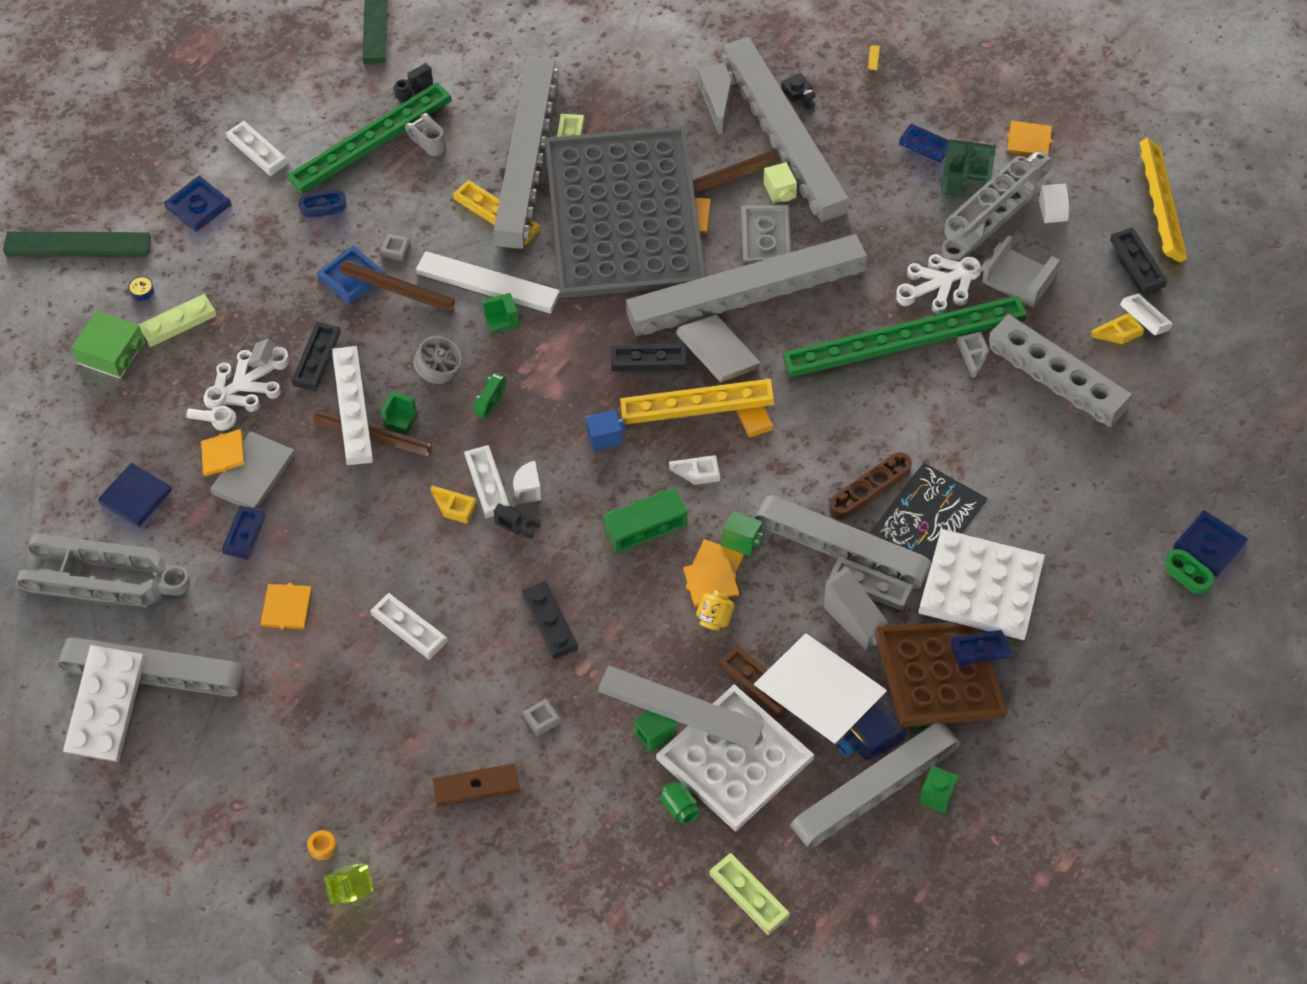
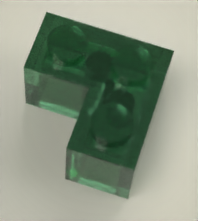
M949 139L941 194L964 197L967 179L989 182L992 177L996 145Z

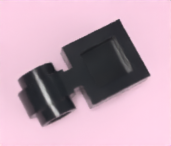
M424 63L408 72L407 80L400 79L396 81L393 86L394 96L400 102H405L412 97L413 93L416 94L432 85L431 67Z

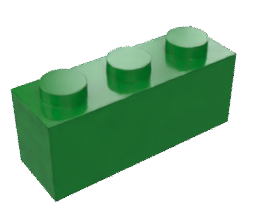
M675 488L659 491L654 496L644 500H636L629 506L613 509L606 515H603L604 531L616 554L688 525V511Z

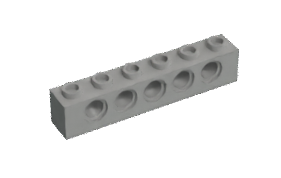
M1008 314L990 332L988 348L996 355L1007 359L1013 366L1022 369L1036 381L1042 382L1057 395H1061L1071 401L1077 408L1083 409L1098 422L1111 427L1128 409L1132 396L1130 392Z

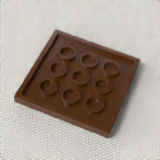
M954 622L876 628L874 635L900 727L1005 719L1007 710L981 629Z

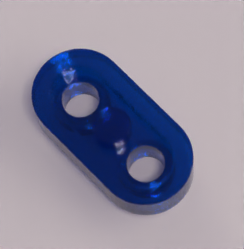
M329 190L303 195L299 199L298 205L300 213L304 217L314 218L343 212L347 207V201L342 191Z

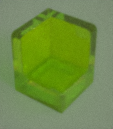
M367 863L347 865L323 876L330 904L352 902L373 891Z

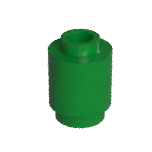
M671 782L662 789L660 800L675 821H680L682 825H686L700 814L697 801L682 782Z

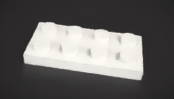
M90 645L63 752L119 763L145 655Z

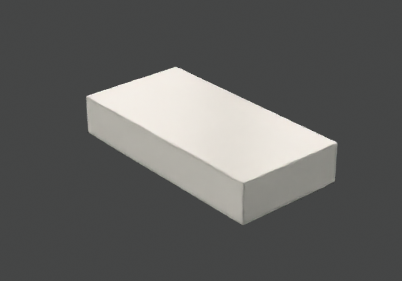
M1140 294L1126 297L1120 304L1155 336L1169 331L1173 325L1171 321Z

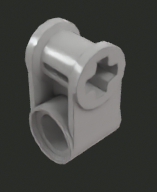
M423 113L421 118L412 124L407 123L405 125V130L410 139L423 148L427 154L439 156L445 152L446 143L443 129L427 113Z

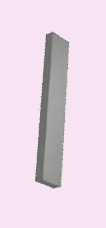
M608 666L598 688L600 693L753 750L764 725L760 721L612 666Z

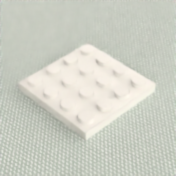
M941 529L918 613L1025 640L1045 555Z
M733 685L713 704L764 723L754 750L688 725L656 754V759L736 832L814 759V754L736 685Z

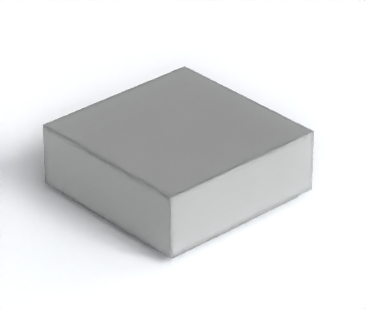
M387 234L380 251L381 257L404 262L411 245V239Z
M269 338L257 342L247 364L253 368L268 364L275 347V342Z
M547 699L523 711L524 718L537 737L561 723L560 717Z

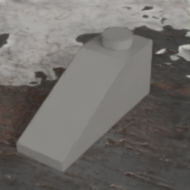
M725 63L698 69V86L718 135L723 134L731 97V85H734L733 74L731 71L728 72Z

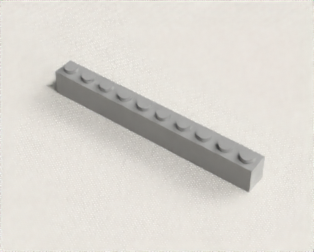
M747 37L724 45V55L721 57L722 63H725L726 68L732 72L734 84L739 85L741 95L744 100H748L752 114L760 120L763 132L768 133L770 143L773 148H777L781 162H787L799 185L803 198H807L810 203L812 213L818 216L821 223L847 214L848 196L751 39Z
M528 56L494 226V246L523 249L525 239L529 240L530 225H528V221L533 220L534 207H531V203H536L537 189H534V187L539 185L540 182L538 167L542 168L543 153H541V150H546L545 138L547 136H544V133H549L550 119H547V117L552 116L553 102L550 101L555 99L556 85H554V82L558 83L559 69L555 68V59L533 56Z
M854 234L627 299V317L636 337L649 335L658 330L673 328L679 324L697 321L703 317L714 314L718 315L724 311L745 307L748 304L766 301L776 296L790 294L793 291L811 288L821 283L835 281L838 278L859 274L866 270L867 255L857 235Z

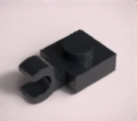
M801 73L781 81L782 90L793 102L799 99L806 109L816 106L812 100L816 97L813 92V86Z
M498 503L493 510L495 524L518 535L520 532L526 538L533 539V530L528 529V527H541L540 520L537 517L529 516L522 518L521 513L512 506H504Z

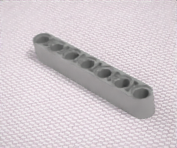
M766 496L754 518L762 521V528L835 558L842 557L913 585V589L921 588L931 568L930 560L921 554L776 496Z
M79 638L66 639L57 663L59 668L64 671L83 674L90 645L141 653L146 657L139 683L229 697L238 695L245 668L241 664L232 661Z
M933 724L801 813L793 820L790 825L808 849L814 848L929 770L932 765L934 766L948 757L958 748L960 741L945 724Z

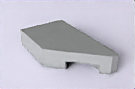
M981 332L957 337V344L972 378L977 376L989 356V349Z

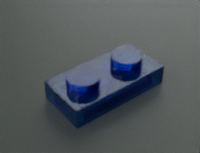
M911 123L900 137L899 145L941 163L952 148V141Z
M239 506L223 544V554L249 559L266 517L264 510Z
M1002 630L952 637L949 643L959 666L1006 659L1011 654Z

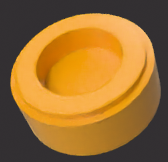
M320 830L309 837L307 847L314 859L322 861L331 858L335 854L337 843L332 833Z

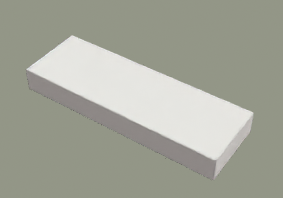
M245 121L226 132L227 139L269 176H272L289 164L288 159Z
M487 445L465 451V458L485 518L494 516L493 510L498 503L504 506L510 505L490 447Z
M390 593L370 610L373 617L429 660L448 642L445 635Z

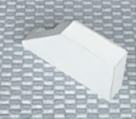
M716 455L669 462L671 471L694 485L720 481Z

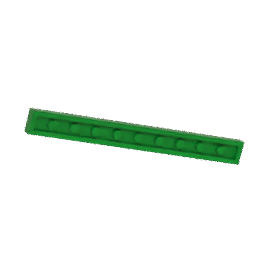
M1014 296L783 352V361L791 378L993 329L1008 314L1020 322L1025 321L1027 314L1019 296Z

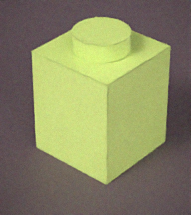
M787 162L764 168V186L773 204L787 202L796 198L797 182Z

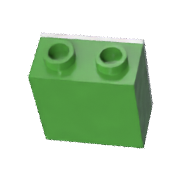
M96 310L71 349L77 364L121 378L138 351L142 348L145 340L139 325Z

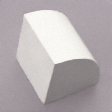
M1066 184L1043 185L1041 187L1039 204L1044 223L1068 221L1069 200Z
M535 461L523 465L514 476L513 486L516 505L542 500Z

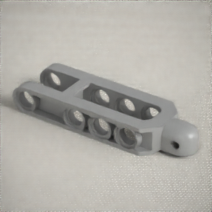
M1039 151L1033 153L1027 159L1022 156L1014 158L946 220L944 233L948 239L942 245V258L961 262L962 259L968 257L1031 200L1036 192L1037 182L1048 173L1053 164V159ZM1001 183L1007 184L1003 189L997 186ZM1014 193L1021 196L1019 199H1012L1010 197ZM984 197L992 198L988 203L982 201ZM999 207H1003L1006 210L1003 213L995 212ZM986 221L990 222L991 225L985 227ZM953 225H960V226H961V227H960L958 230H956V231H954V230L951 229V226H953ZM949 248H956L960 253L954 255L950 254L947 250Z
M34 534L30 539L28 551L39 558L63 561L60 572L39 569V571L19 570L15 581L19 588L28 592L145 608L162 599L163 595L180 596L186 593L190 587L187 571L180 566L165 564L156 549L45 534ZM88 564L152 573L155 579H150L138 585L123 583L118 579L116 581L96 579L95 576H90V578L79 576L83 565Z

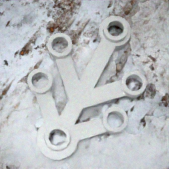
M937 254L931 255L928 261L929 268L912 263L908 266L907 276L912 280H918L920 277L932 280L916 287L910 284L900 285L897 288L896 300L902 306H909L914 303L916 297L940 288L937 298L932 302V311L938 315L944 314L947 309L946 300L952 282L961 279L959 289L954 291L953 302L959 306L965 305L968 301L967 291L970 282L981 275L982 267L974 257H966L961 262L942 258ZM942 267H943V268L950 269V270H953V271H951V272H949V273H945V272H941V271H939V270H941Z
M282 347L274 348L268 364L259 366L247 374L249 366L247 363L251 352L249 350L240 351L237 355L238 364L233 383L226 387V380L231 378L233 372L230 364H219L216 368L217 377L215 385L208 388L204 395L206 407L213 409L214 407L218 408L226 405L245 406L246 410L250 412L259 409L260 403L256 395L250 394L246 397L233 395L238 391L266 393L268 398H277L281 394L280 386L277 382L262 383L254 381L274 369L282 370L286 368L289 364L287 350Z

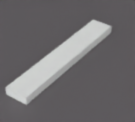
M425 251L416 268L417 275L492 297L511 293L514 303L550 314L560 297V290Z

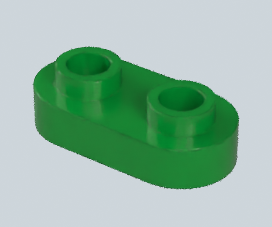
M495 373L492 377L489 376L487 378L481 396L478 395L473 403L476 416L483 419L489 418L504 393L507 383L505 376Z
M1173 550L1168 553L1164 567L1169 575L1195 594H1205L1211 589L1214 576L1207 567L1186 551ZM1175 564L1180 565L1181 568H1177V567H1175L1174 565H1175Z

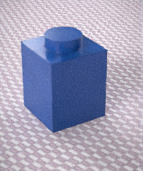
M615 410L586 416V430L593 451L622 445V434H625L626 430L623 419H618Z

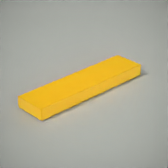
M470 180L453 193L454 200L495 225L500 199ZM533 220L528 221L530 236L529 240L525 239V245L541 230L540 225Z

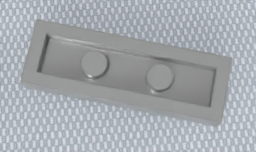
M838 558L829 579L847 566L872 600L903 611L913 590L912 584L845 558Z

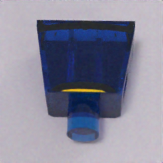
M878 700L843 735L844 739L837 743L836 747L845 758L857 751L865 760H870L901 744L905 739L906 728L900 727L899 720Z

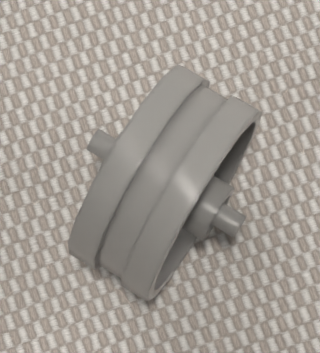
M431 336L424 339L414 355L413 363L415 370L423 379L434 384H443L454 377L461 365L462 356L456 344L448 338ZM428 348H434V353ZM421 352L429 358H422ZM445 366H449L454 369L448 372Z

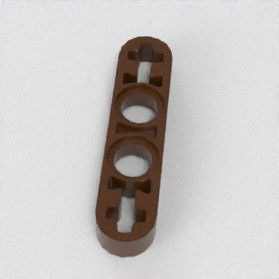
M902 452L892 454L836 493L830 500V514L839 520L849 518L906 478L911 471V458ZM895 463L898 465L904 464V468L901 466L895 468ZM876 475H884L888 480L885 483H877L873 478ZM862 488L868 494L864 497H858L854 494V491ZM837 504L840 506L846 504V509L842 507L836 508Z

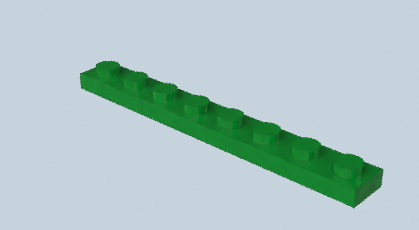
M436 82L288 173V181L301 194L305 193L405 131V125L417 121L423 113L431 115L452 102L451 95Z

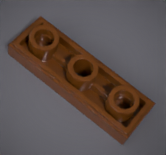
M515 763L432 778L437 807L520 792Z

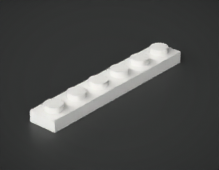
M357 346L333 348L332 354L347 465L373 463Z

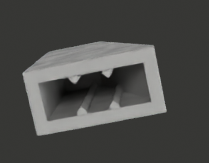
M846 566L826 581L824 609L866 651L873 646L878 647L874 635L877 627L888 626V622L851 570Z

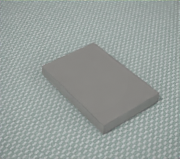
M789 205L741 206L743 266L791 253Z
M717 315L678 327L676 334L720 383L759 369L761 362Z
M250 431L243 441L245 465L229 469L225 473L222 472L210 488L211 494L256 513L295 456V451L292 448Z

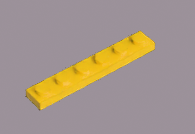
M1146 138L1140 142L1142 150L1140 155L1145 163V176L1149 180V193L1155 206L1153 211L1158 219V231L1163 241L1162 249L1167 257H1171L1181 263L1188 259L1162 149L1152 140Z
M771 379L620 398L624 425L774 405Z

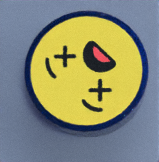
M136 277L129 283L130 295L135 300L144 301L154 294L153 283L148 277Z

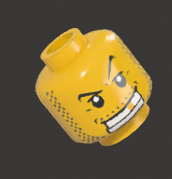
M714 589L713 593H704L696 611V616L700 620L699 624L716 631L727 627L735 609V604L728 599L730 594L718 589Z

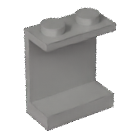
M1008 235L1003 243L999 242L997 244L993 257L985 260L981 269L984 272L982 283L1011 297L1019 296L1021 302L1034 308L1057 276L1060 260L1051 256L1044 266L1010 249L1013 237Z

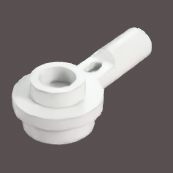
M226 406L214 407L211 411L188 409L186 414L189 419L212 422L213 427L220 431L233 427L237 419L235 412Z

